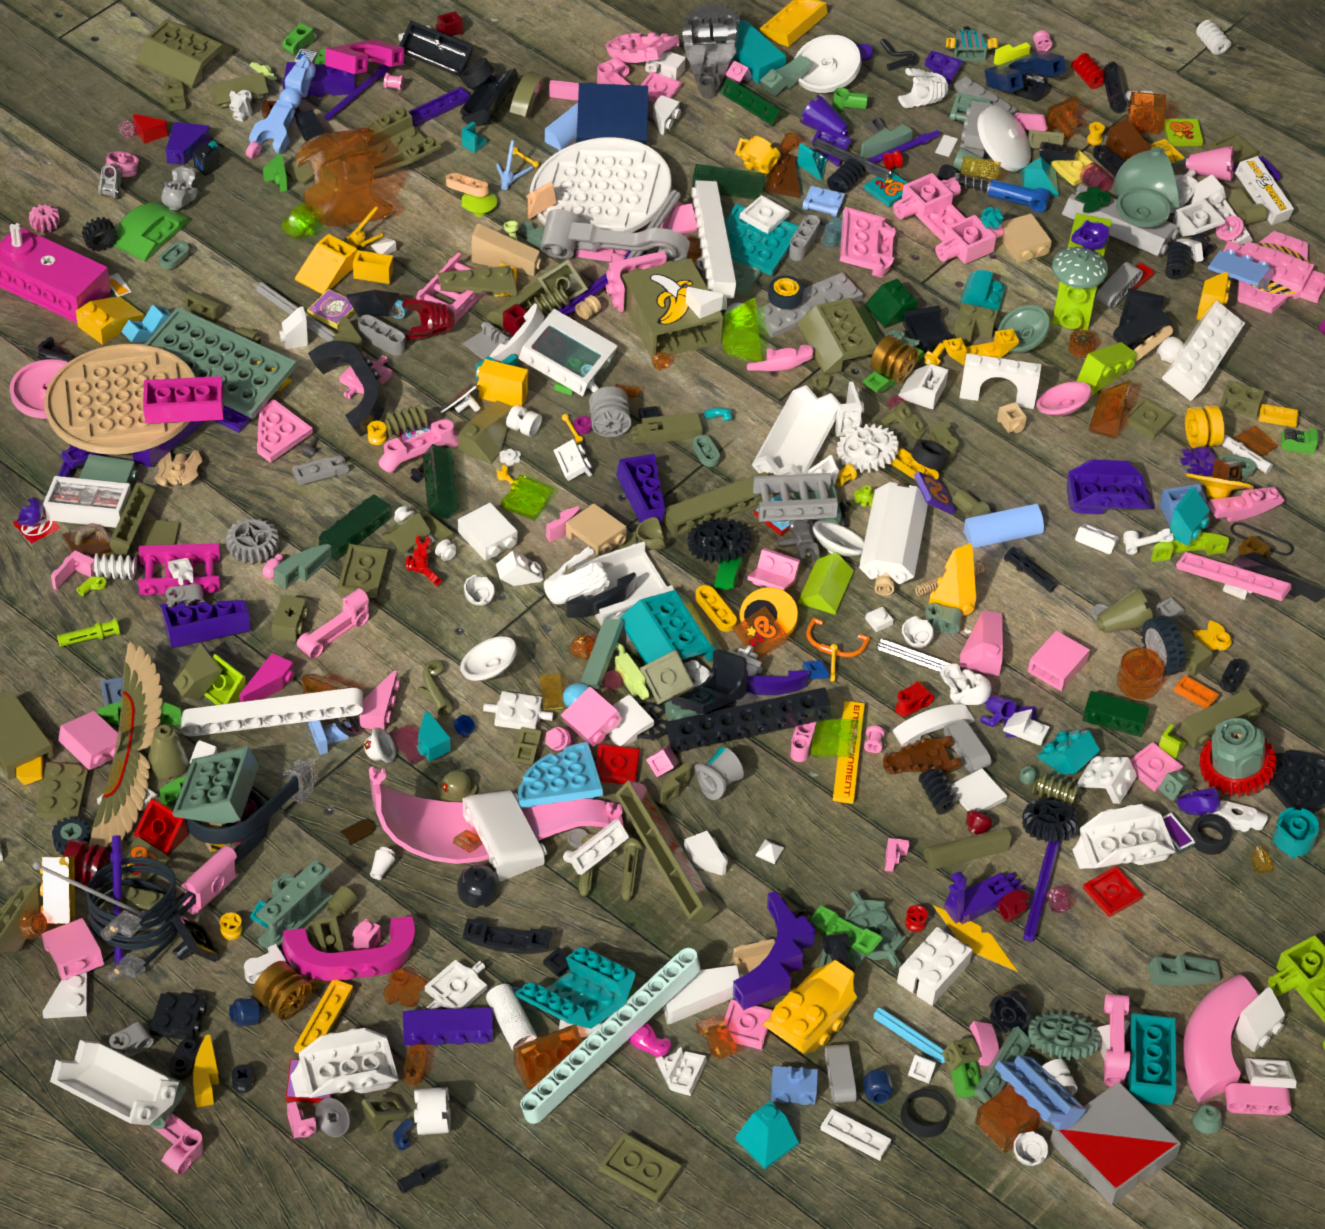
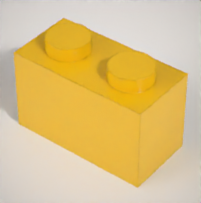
M357 250L353 261L354 279L390 284L393 275V256Z

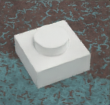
M883 607L866 614L865 620L876 632L893 625L892 617Z

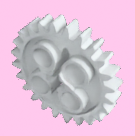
M865 424L864 428L858 426V430L851 428V433L845 432V437H840V442H837L839 461H841L842 465L851 464L855 470L860 469V473L864 469H867L868 473H870L873 468L878 471L879 466L885 468V463L891 464V459H896L895 455L898 454L899 449L897 436H894V432H889L888 427L883 430L882 425L875 428V424L871 427Z

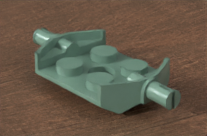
M857 890L851 892L850 897L853 899L855 906L846 914L845 921L863 930L866 928L870 931H877L883 938L870 955H866V957L872 960L889 959L893 968H896V966L898 968L901 962L896 954L905 944L906 936L902 938L884 908L885 902L863 900Z

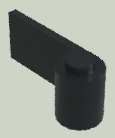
M1157 308L1123 326L1117 327L1114 330L1113 338L1117 343L1122 342L1134 350L1140 345V339L1172 324V321L1161 308Z

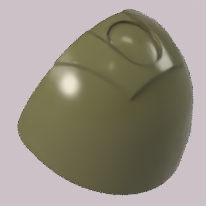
M657 517L648 518L638 525L636 536L640 542H645L647 548L660 550L666 547L664 535Z

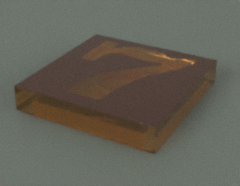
M91 523L75 529L86 531L93 527L96 528V532L83 537L81 545H76L75 540L70 541L74 530L62 534L63 540L71 553L75 550L94 559L95 553H98V556L101 557L103 554H109L113 551L110 547V538L100 524Z

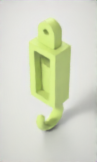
M617 643L614 649L619 651V656L615 657L616 673L633 697L639 695L642 700L649 698L648 690L645 687V677L628 653H626L624 646Z

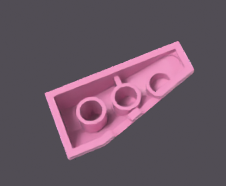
M982 611L960 654L959 666L976 674L999 676L1003 652L1002 613Z

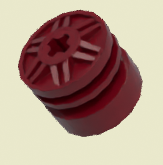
M73 838L68 842L63 856H74L75 881L80 883L82 880V884L88 886L90 879L100 869L110 864L111 852L109 846H99V844L94 843L89 848L87 841ZM103 884L100 885L96 890H100Z

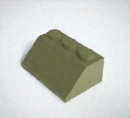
M263 72L213 83L207 87L215 106L220 105L221 108L230 105L231 99L229 94L231 91L238 94L242 90H247L254 97V100L262 99L264 94L268 93Z

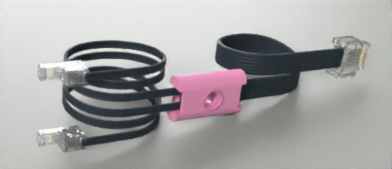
M308 756L304 761L297 759L285 770V774L288 775V783L266 803L259 794L251 790L246 803L257 811L247 820L237 825L225 828H210L202 826L194 820L187 819V827L190 834L199 841L209 844H228L241 839L244 840L234 849L223 846L182 884L185 894L177 902H175L177 893L176 878L171 868L160 861L143 857L125 858L124 862H121V866L127 864H149L161 869L144 865L122 867V874L128 872L154 873L164 877L172 885L167 892L148 881L139 879L122 880V886H143L164 894L143 916H135L127 911H122L118 916L110 914L99 908L107 900L96 895L93 896L92 893L87 891L90 926L94 934L103 942L121 949L138 950L152 947L164 941L145 960L127 953L105 973V977L110 983H115L122 975L133 980L140 976L146 970L145 967L177 936L178 930L172 919L177 914L182 916L186 911L193 915L198 914L238 876V873L235 872V866L264 839L268 831V819L289 799L302 803L314 791V783L319 780L317 776V758ZM113 863L100 869L90 879L87 887L96 890L100 885L112 878L113 871L105 873L113 869ZM113 882L104 886L98 892L104 894L113 889ZM133 887V888H138V889H143V890L152 891V890L145 889V888ZM113 890L110 891V892H108V893L105 894V895H107V896H109V897L112 898V897H113ZM183 904L184 907L178 911V908ZM172 913L174 914L170 920L157 930L142 935H134L137 931L146 930L160 924ZM158 917L157 919H155V920H153V921H150V922H148V923L142 924V923L145 922V921H148V920H151V919H154V918ZM96 920L105 925L106 927L103 928L102 926H100L96 922ZM162 934L161 936H159V937H157V938H155V939H153V940H150V941H147V942H143V943H122V942H118V941L112 940V938H113V939L120 940V941L138 942V941L148 940V939L154 938V937H156V936Z

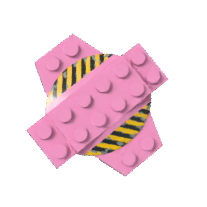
M1273 231L1259 243L1247 241L1243 246L1236 242L1228 241L1223 250L1224 252L1227 249L1237 252L1236 256L1241 258L1243 254L1254 258L1253 262L1258 264L1260 260L1270 264L1269 267L1274 269L1267 290L1238 280V302L1272 313L1291 296L1294 299L1301 297L1318 303L1325 289V274L1313 270L1314 265L1307 261L1308 243L1300 239Z

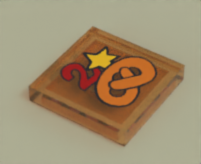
M765 606L732 628L746 648L748 645L753 646V653L758 654L757 660L789 638Z

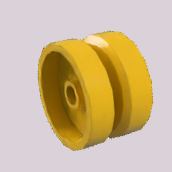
M1217 405L1204 406L1203 409L1201 407H1190L1187 409L1185 431L1189 445L1192 448L1205 447L1206 444L1208 446H1220L1223 443L1224 421L1220 408Z

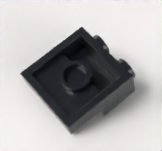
M181 992V996L161 993L149 1033L155 1036L179 1040L194 1039L195 1034H199L201 1029V1015H205L207 1009V1002H204L203 995Z

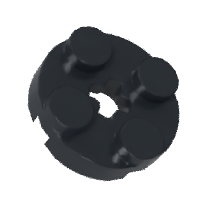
M1026 72V75L1022 76L1024 88L1016 90L1014 94L1017 97L1038 102L1046 95L1048 82L1046 83L1044 81L1045 78L1038 73Z

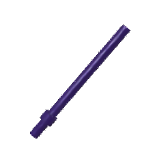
M387 65L379 66L373 75L324 116L325 119L330 121L376 80L383 78L392 67Z
M938 130L927 134L923 133L916 139L867 160L878 163L883 160L884 153L891 154L896 150L901 153L917 145H924L929 143V140L940 136Z
M113 835L112 853H110V862L113 863V899L122 902L121 862H124L123 852H121V835ZM113 904L114 915L123 917L122 907ZM115 929L114 933L123 935V931ZM114 947L115 967H120V964L123 963V949Z

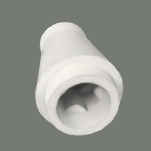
M380 847L375 852L370 872L372 878L382 879L383 875L395 861L394 851L387 847Z

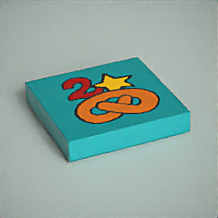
M892 172L889 180L876 177L866 183L864 189L887 207H890L902 199L903 186L908 183Z

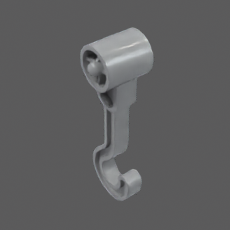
M554 209L548 212L540 250L553 258L568 259L574 255L575 249L595 251L598 248L644 251L659 246L658 252L664 251L667 255L666 262L685 260L688 255L690 241L681 233L664 228H651L638 233L603 230L594 224L581 223V218L573 212Z

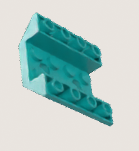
M676 590L640 599L619 618L624 622L623 628L646 665L674 650H677L681 660L703 654L708 662L713 661L714 650H723L691 600ZM661 610H666L670 613H664Z
M582 946L566 957L570 973L563 975L560 980L546 988L531 981L515 993L522 1000L566 1023L592 1029L625 1005L635 978V972Z

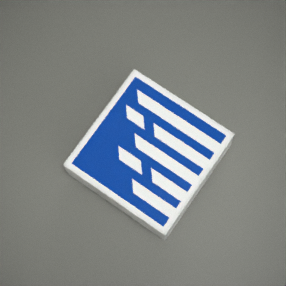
M300 49L295 62H298L303 56H307L314 63L317 52Z

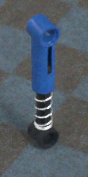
M942 165L937 175L940 181L949 180L954 177L959 182L960 187L964 186L966 189L973 188L974 191L981 190L982 193L987 192L988 197L1029 206L1035 212L1045 211L1050 199V193L1045 188L1031 189L994 179L991 182L990 180L985 182L982 181V178L977 180L975 177L961 176L951 165Z

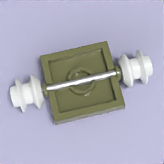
M408 506L399 507L395 511L394 520L400 522L409 514L415 512L409 511ZM426 511L421 516L431 532L422 539V543L426 541V537H430L432 545L428 548L430 550L429 554L435 551V554L441 556L443 561L451 560L456 554V545L450 544L449 541L453 538V532ZM417 544L413 545L411 548L417 549Z

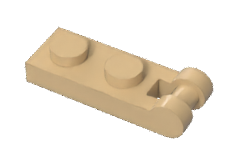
M1168 325L1144 341L1146 343L1145 346L1140 344L1133 350L1137 353L1135 362L1173 333L1172 327Z

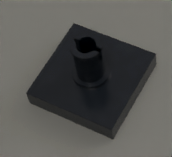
M179 914L172 919L184 940L173 950L174 955L182 961L190 952L213 962L221 958L203 925Z

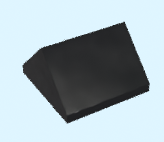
M381 290L347 294V299L359 318L363 315L376 316L388 314L399 298V293Z

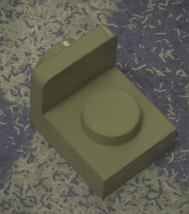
M973 1038L952 1041L942 1052L944 1060L951 1071L956 1070L960 1064L976 1062L982 1057Z

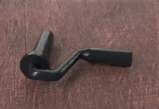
M886 39L880 41V44L891 56L907 55V58L887 64L888 71L908 64L911 66L915 64L914 61L917 59V55L913 51L894 52Z

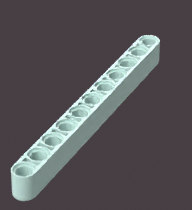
M685 948L674 956L630 997L623 1007L614 1012L522 1098L520 1105L527 1122L535 1124L545 1118L699 973L701 967L697 952L694 949Z

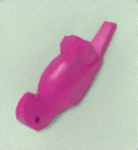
M647 1023L628 1039L637 1049L646 1051L656 1057L667 1055L671 1048L670 1040L666 1037L664 1039L656 1038L653 1029Z

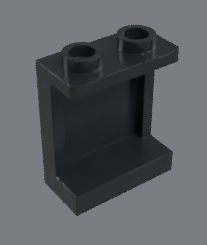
M1128 288L1119 326H1123L1157 308H1162L1164 296ZM1155 332L1152 333V334H1150V335H1148V336H1146V337H1151L1152 335L1155 334Z
M939 305L904 312L903 326L909 339L919 341V345H916V347L924 351V353L928 350L933 352L939 343L943 344L944 340H950L954 337L952 333H947L941 321L942 310Z

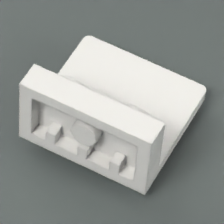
M853 381L849 382L846 404L838 405L835 426L836 436H845V432L851 433V428L858 430L857 427L862 426L861 413L864 412V404L859 400V390L855 388Z

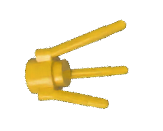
M377 206L374 207L356 230L347 237L349 245L355 248L358 246L363 248L367 244L383 237V234H379L365 241V233L361 230L377 211Z

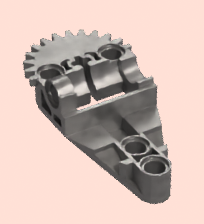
M713 2L712 5L706 3V7L699 5L700 9L693 8L694 12H689V16L685 17L686 21H684L683 26L685 54L701 96L704 98H712L716 95L737 49L739 36L737 24H740V17L733 6L729 7V4L723 6L722 2L716 5V2ZM712 31L714 42L726 41V43L695 44L696 42H711Z

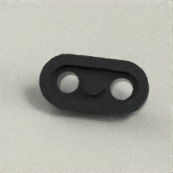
M187 1038L179 1043L169 1063V1072L173 1078L184 1080L191 1075L200 1048V1043L196 1039Z

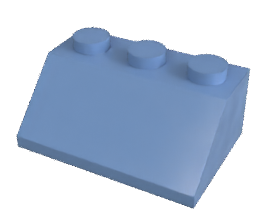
M1227 249L1226 252L1220 250L1208 266L1209 270L1220 274L1228 272L1229 277L1266 290L1274 272V269L1269 267V263L1260 260L1258 264L1253 262L1254 258L1244 254L1242 258L1236 256L1237 252Z

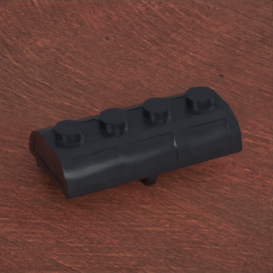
M410 20L399 46L404 47V55L459 78L467 68L473 53L472 45Z
M513 68L495 76L491 74L488 79L477 86L460 110L461 119L466 124L475 122L476 126L488 124L491 121L490 117L498 111V106L506 100L505 96L513 90L512 86L518 79L517 70Z

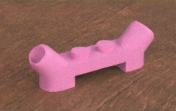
M439 420L431 424L432 430L402 442L398 438L392 439L384 444V454L379 459V465L386 472L394 473L403 461L443 445L452 448L457 447L459 432L454 429V424L450 420Z

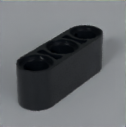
M310 110L295 114L297 127L309 151L327 148V137L314 111Z

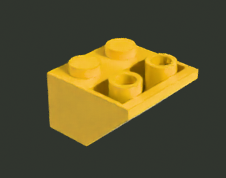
M1228 272L1205 280L1198 307L1197 320L1201 319L1205 311L1216 300L1222 305L1227 304L1229 293L1225 291H1229L1231 282L1227 280Z

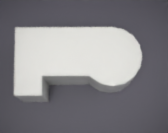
M276 944L268 947L267 954L258 958H250L245 962L244 974L247 982L255 984L260 974L274 962H286Z

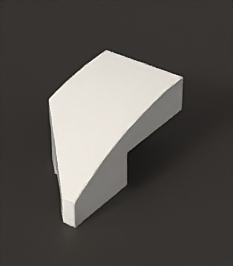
M1190 239L1176 240L1191 248L1190 258L1196 262L1203 261L1202 244L1200 242Z

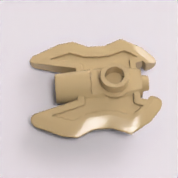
M194 450L188 459L184 454H177L173 462L171 452L166 454L157 464L159 472L154 477L156 482L166 487L168 486L167 483L173 485L182 483V486L193 481L198 476L197 468L202 462L199 451Z

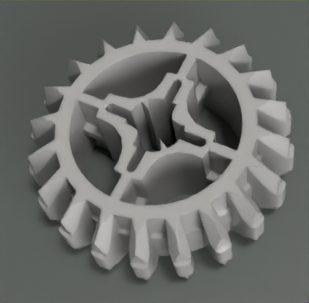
M245 517L243 522L238 520L237 525L232 524L231 529H228L226 535L227 550L230 552L231 557H235L237 561L242 560L244 564L251 562L253 565L254 562L268 561L269 557H274L280 543L279 533L275 529L274 524H270L268 520L263 521L262 518L255 520L252 517L251 520H248Z

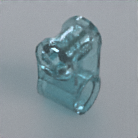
M836 216L825 226L826 234L823 238L825 246L836 247L841 242L843 218Z

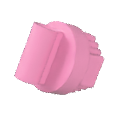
M556 727L546 733L547 742L545 743L553 750L562 751L564 747L571 746L573 743L569 732L565 728Z

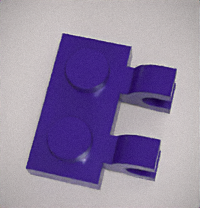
M1200 447L1191 450L1182 449L1183 456L1187 457L1180 458L1181 464L1193 467L1187 469L1188 474L1197 475L1202 473L1203 476H1212L1214 461L1217 458L1210 447Z

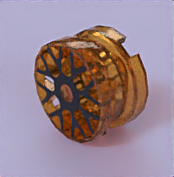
M1082 329L1072 332L1068 344L1069 352L1073 356L1086 358L1088 353L1094 351L1096 341L1094 334Z

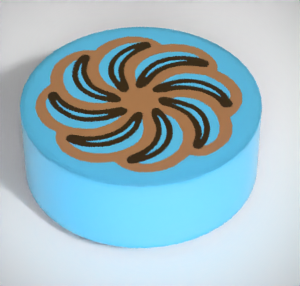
M397 300L389 313L393 317L401 319L407 313V309H403L402 301Z

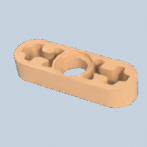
M459 173L446 175V186L477 197L489 194L487 182Z

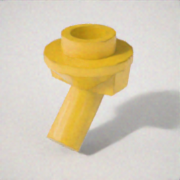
M939 343L933 352L928 350L923 355L925 358L924 362L927 365L933 364L938 366L941 361L938 357L945 349L944 345Z

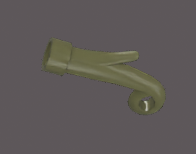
M434 660L427 663L423 670V680L426 689L418 687L417 690L431 700L439 716H446L451 713L453 707L432 678V676L440 674L444 668L442 662Z

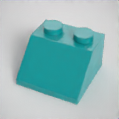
M1194 487L1189 489L1174 508L1170 526V533H1173V538L1188 546L1193 540L1199 538L1201 530L1203 528L1206 529L1210 522V518H1208L1210 509Z

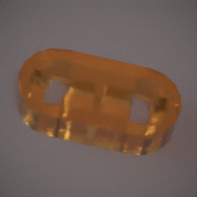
M414 1044L408 1048L403 1068V1080L407 1085L416 1086L423 1080L427 1063V1050L423 1045ZM416 1053H420L418 1061H414ZM416 1069L415 1076L410 1077V1075L412 1074V1070Z

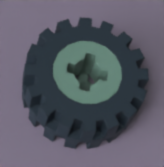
M72 816L70 819H67V817L63 818L62 822L59 820L57 825H54L52 831L55 850L59 851L61 855L64 854L68 842L73 838L87 841L89 844L91 831L89 824L85 820L81 821L79 817L74 819V816Z

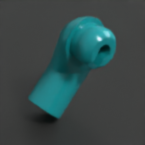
M717 407L704 411L706 420L722 416L723 421H729L733 418L732 411L729 408Z

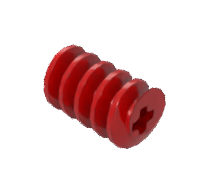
M1083 53L1073 60L1071 67L1090 89H1097L1102 86L1105 72L1088 53Z

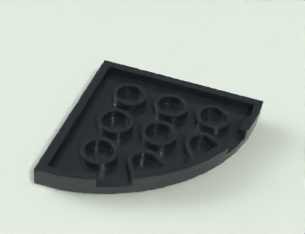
M1286 750L1285 753H1275L1276 771L1267 787L1286 809L1295 808L1294 810H1301L1303 808L1315 813L1325 808V758L1300 751Z

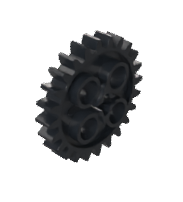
M717 518V521L710 519L708 523L702 521V525L696 524V528H691V532L688 533V549L692 555H696V559L703 557V562L710 560L711 564L714 561H718L721 564L722 560H725L726 563H729V559L736 561V556L742 558V553H747V549H750V531L747 530V526H742L741 522L735 524L734 519L728 522V518H725L724 521H721L720 518Z

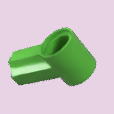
M845 88L835 89L832 107L835 110L843 111L846 108L866 109L867 94L850 93Z

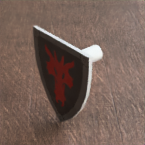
M472 382L453 398L440 413H443L463 398L464 400L454 407L456 411L460 413L467 406H470L474 412H477L481 407L469 394L476 388L474 383Z

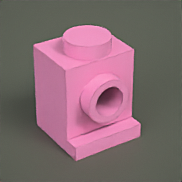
M367 919L357 925L353 932L354 941L351 944V948L355 950L376 948L381 941L380 926Z

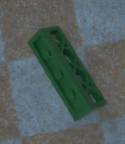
M727 78L719 92L772 126L776 124L779 116L786 118L788 112L733 79Z

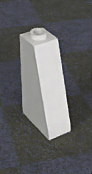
M737 965L700 970L691 981L663 1006L666 1023H675L734 998L733 981L743 976L742 973H738Z

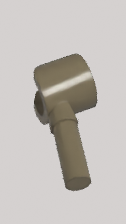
M93 527L86 531L74 530L70 541L75 540L76 545H81L83 537L96 532V528Z

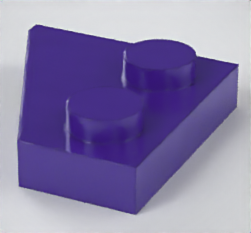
M931 51L925 60V66L933 73L942 75L949 85H951L963 65L962 60L935 51Z
M818 128L812 140V145L815 139L819 138L846 151L851 144V138ZM820 151L837 167L840 166L842 160Z

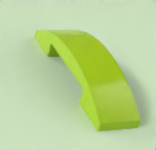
M1201 532L1199 538L1193 540L1189 546L1175 539L1171 542H1159L1153 547L1151 561L1170 560L1172 553L1205 550L1207 555L1226 553L1229 538L1218 534Z

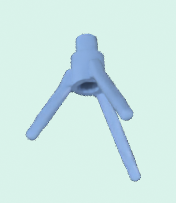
M511 140L506 171L503 172L499 163L496 164L501 176L502 190H507L512 182L533 169L530 166L516 175L510 171L514 140Z

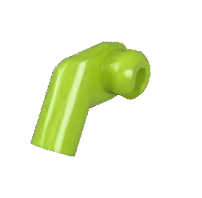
M102 576L90 577L76 590L79 595L84 596L90 590L104 589L107 581Z

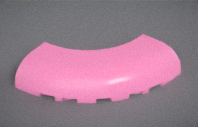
M1235 975L1213 988L1198 1004L1187 1024L1182 1046L1183 1067L1188 1077L1187 1082L1198 1103L1224 1093L1225 1087L1229 1084L1238 1083L1241 1073L1233 1059L1231 1034L1237 1027L1241 1012L1259 996L1250 982L1242 975Z

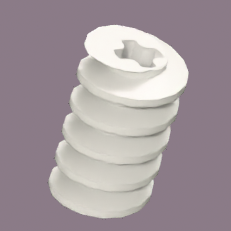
M1205 20L1198 26L1196 34L1211 53L1220 55L1229 49L1231 41L1227 39V36L1211 20Z
M95 553L94 572L97 577L103 576L104 573L106 579H109L111 574L113 579H117L120 574L121 579L125 580L128 574L130 580L134 579L137 571L136 555L134 560L131 561L130 555H127L126 559L123 560L122 554H119L118 559L115 560L114 554H111L110 559H107L106 554H103L102 558L99 559L98 553Z

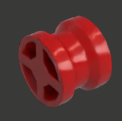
M896 150L891 154H883V163L886 169L891 170L893 167L900 168L903 166L900 151Z
M920 905L909 907L905 918L906 928L912 932L924 930L928 917L927 910Z

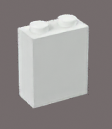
M491 503L458 519V533L485 561L496 557L507 549L513 548L517 544L518 531Z

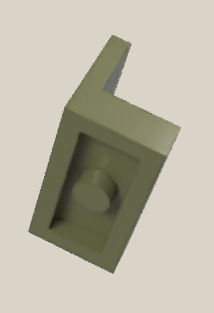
M1028 131L1030 148L1039 149L1041 142L1063 145L1064 133Z
M418 512L409 514L383 533L382 537L385 542L393 541L398 551L404 553L416 544L417 535L424 538L431 531Z

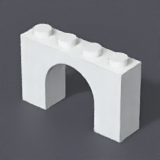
M967 353L960 398L978 401L981 384L989 378L1002 377L1016 385L1017 405L1023 408L1034 409L1041 364Z

